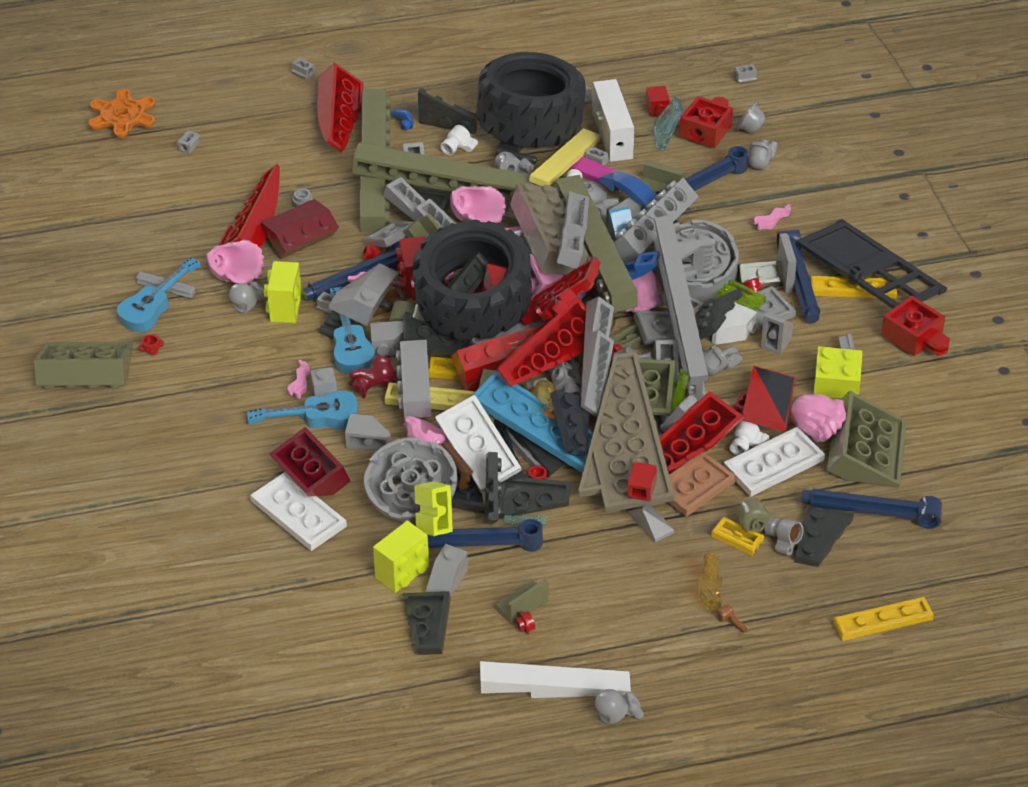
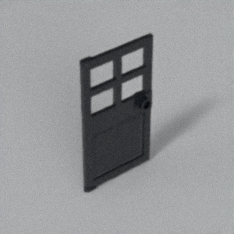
M840 219L835 224L796 241L798 246L839 272L849 283L857 284L892 309L900 303L887 296L886 293L896 288L922 302L933 296L941 295L948 289L844 219ZM898 264L910 272V274L897 279L885 270ZM878 274L890 283L877 289L866 282L865 279ZM919 278L930 285L931 288L918 293L906 284Z

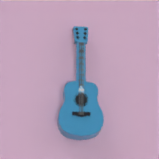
M189 258L180 264L181 267L157 288L145 286L138 294L123 300L117 308L120 323L125 328L134 332H146L153 328L160 314L169 307L165 292L187 272L190 273L200 268L201 263L194 258Z
M344 287L331 288L330 294L332 298ZM339 313L342 327L334 330L335 367L340 372L347 374L356 369H369L374 359V348L365 338L363 327L351 325L350 319Z
M340 390L324 396L309 397L305 401V406L273 409L260 408L248 411V425L264 421L266 418L299 415L301 419L306 420L310 428L329 427L342 430L346 429L350 414H358V403L353 393Z

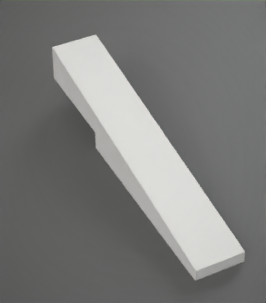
M480 661L481 693L531 692V698L597 696L605 689L616 690L620 695L631 692L629 671Z

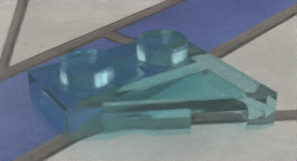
M674 97L654 123L656 147L661 151L665 150L683 114L681 99Z

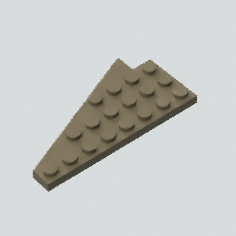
M636 351L614 355L579 486V497L601 494L605 513L674 501L673 488ZM634 462H645L657 466V481L651 502L628 498V481Z

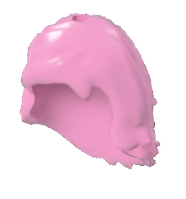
M461 186L450 194V208L457 219L461 221L478 219L481 222L491 221L500 223L502 216L505 215V208L507 207L505 198L502 197V193L491 186Z
M248 240L215 246L206 254L210 271L216 278L226 281V283L249 284L254 278L258 279L259 275L262 274V267L264 266L262 249L257 244H253Z
M652 270L632 280L637 289L638 307L628 309L626 312L632 311L635 313L637 310L650 311V309L662 305L659 289L661 287L660 281Z
M804 394L794 401L790 413L791 420L796 427L804 434L811 436V439L815 442H825L832 435L837 434V430L842 428V423L846 420L844 401L839 399L832 400L824 396V394Z
M404 417L405 423L403 425L408 431L407 438L416 437L421 441L429 443L433 441L440 446L444 442H449L442 429L416 417Z

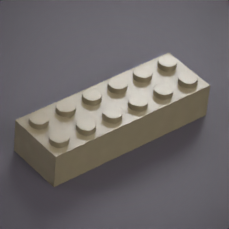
M517 183L510 206L541 272L567 275L575 268L557 263L565 207L556 188L549 185L536 186L531 183ZM584 245L579 266L586 263L588 258Z

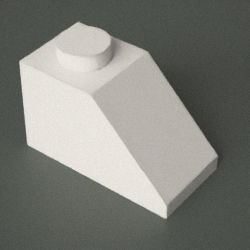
M735 303L736 306L725 314L726 320L718 331L713 334L712 343L718 345L746 340L758 327V321H756L757 312Z

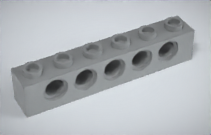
M684 178L677 183L675 180L670 182L664 190L655 196L657 200L653 199L645 206L646 209L644 208L635 215L637 220L633 218L625 225L626 230L623 228L615 235L616 240L613 243L625 263L631 262L653 242V239L657 238L654 224L655 217L672 215L674 222L699 197Z

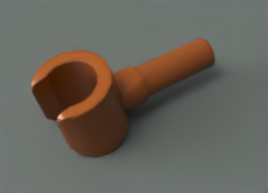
M723 605L717 608L719 612L716 613V617L720 622L729 619L742 632L747 630V627L734 616V611L730 605Z

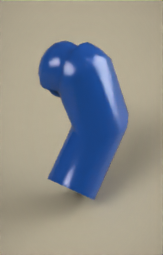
M394 109L392 116L402 119L400 125L403 126L401 128L405 131L412 129L414 121L408 110Z

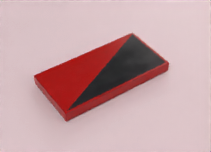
M753 365L742 411V421L785 432L796 377Z

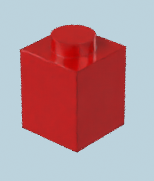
M666 85L646 87V105L650 117L669 115L670 98Z
M645 462L633 463L628 481V498L651 502L657 481L656 465Z

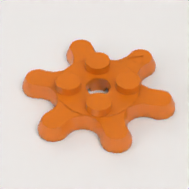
M120 89L116 92V98L112 101H104L102 99L91 101L90 107L94 112L100 113V115L91 118L88 122L89 126L95 131L111 127L114 128V134L117 138H125L134 126L150 128L154 125V116L144 112L153 109L156 100L151 96L134 100L130 97V90Z

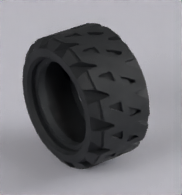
M517 52L493 59L486 64L479 75L477 120L486 133L507 144L526 148H541L561 144L575 136L581 128L586 92L585 79L581 72L570 63L544 53Z
M478 219L462 220L461 223H450L440 227L436 234H430L420 244L421 251H416L413 260L416 303L426 322L431 321L432 328L444 335L452 334L456 339L472 340L474 337H480V340L495 337L500 331H508L519 322L520 317L522 318L526 314L532 297L530 255L527 246L523 245L522 239L512 230H506L501 224L491 221L481 222ZM477 251L483 255L488 263L508 268L507 274L499 284L480 293H460L442 284V281L450 273L463 268Z

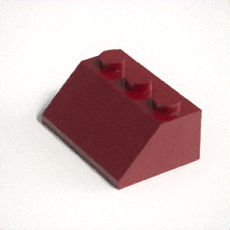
M312 199L260 223L280 260L333 236L339 228L330 210L316 199Z
M306 427L269 453L270 457L308 497L334 495L351 482L344 466Z

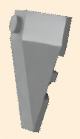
M379 263L339 290L331 300L328 308L367 326L399 272Z

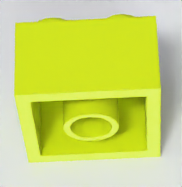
M273 261L272 270H268L267 274L268 284L264 286V297H268L266 313L270 314V322L296 323L302 296L299 262Z
M818 346L814 394H824V396L839 399H842L849 391L859 395L862 351Z
M406 521L373 546L375 578L396 593L401 588L408 586L419 574H423L429 567L428 535L409 521Z

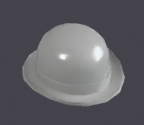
M756 101L740 118L735 127L736 131L742 129L748 133H755L761 128L765 121V114L757 106L759 101Z

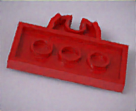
M595 256L579 266L578 269H574L533 295L529 309L521 318L524 324L527 326L533 321L536 323L541 319L544 321L551 319L555 312L557 314L562 312L578 293L590 290L594 285L595 277L599 273L598 269L601 262Z

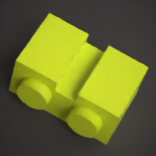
M434 481L414 485L415 504L420 505V511L416 513V527L425 534L432 536L453 532L451 485Z

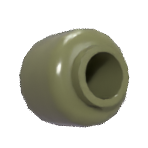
M758 499L745 500L736 510V518L746 532H761L770 519V514Z

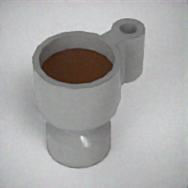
M770 517L764 527L767 535L778 537L775 546L776 552L789 556L793 552V546L802 539L804 532L802 523L791 519L781 520Z

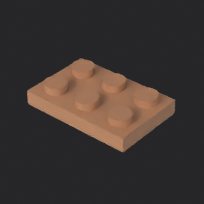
M704 452L669 475L674 492V501L668 503L687 517L736 482V475Z

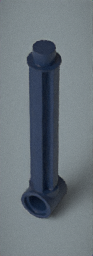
M741 146L731 147L725 159L691 175L685 180L696 191L729 173L742 174L747 170L748 150Z
M798 229L777 231V248H779L780 234L787 233L797 261L794 288L801 307L802 317L809 323H815L819 320L821 311L814 295L801 253V247L796 244V241L801 239L800 231Z
M400 241L394 243L391 251L313 284L308 283L307 288L301 290L304 300L309 301L313 299L317 301V298L323 292L329 294L331 288L345 287L351 282L347 281L348 276H356L360 272H368L379 263L388 268L396 266L401 262L397 260L396 248H400Z
M814 487L812 490L803 489L801 503L811 504L810 506L917 519L918 524L927 529L937 528L941 523L942 502L934 496H925L919 502L818 490L814 489Z
M531 518L522 521L519 527L452 529L453 532L436 536L428 535V548L444 547L445 544L454 547L520 545L523 550L534 552L543 545L542 523Z

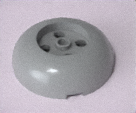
M416 437L398 439L381 447L371 457L367 470L364 473L365 490L372 505L384 516L399 522H416V513L420 511V505L415 504L414 485L432 481L443 484L445 482V484L451 485V499L457 486V470L451 455L439 444L433 441L431 443L421 441ZM396 478L401 480L399 484H393V481ZM406 495L409 496V498H407V499H403V498H402L403 496H406Z

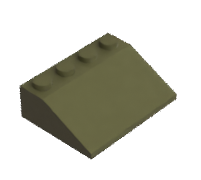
M46 342L34 359L36 386H42L47 389L54 388L56 385H64L65 388H76L78 385H87V388H98L100 385H109L110 388L122 387V385H125L129 375L133 342Z
M611 357L610 366H609V372H608V377H609L610 369H611V366H612L613 357ZM638 359L653 415L669 416L671 414L675 388V361Z
M849 391L841 399L844 401L846 420L842 423V428L837 430V434L831 436L827 470L845 480L898 488L901 483L906 420Z

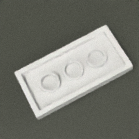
M475 395L435 417L448 441L473 470V474L470 476L481 493L485 492L486 454L488 452H498V458L502 459L501 472H498V481L502 482L521 471L519 463Z
M795 427L725 461L723 466L736 475V482L751 497L824 461L825 454L798 427Z
M285 472L250 495L252 503L310 551L347 527V522L342 516L317 496L308 497Z

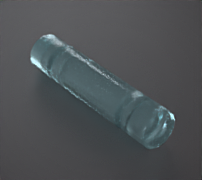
M504 515V524L513 523L520 525L522 521L531 518L540 521L542 525H546L547 516Z

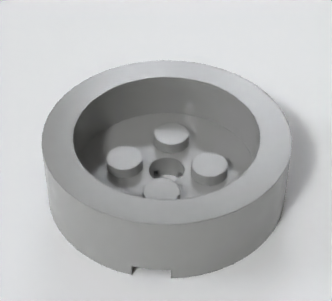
M691 220L690 223L684 224L675 223L674 228L678 242L707 238L715 240L712 270L697 273L686 280L690 297L698 301H705L725 293L733 285L738 270L739 249L735 244L734 237L722 226L705 220ZM692 255L682 260L683 265L693 264ZM656 264L653 272L659 278L660 286L663 288L658 264Z

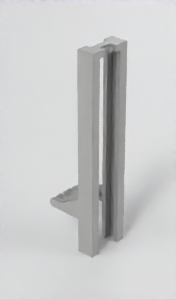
M672 215L655 217L654 224L658 238L653 239L654 250L660 253L657 264L674 340H678V358L687 397L693 395L699 401L706 395L704 382L708 381V372L686 280L697 273L712 270L715 240L707 238L678 242ZM694 254L693 264L683 265L682 260Z

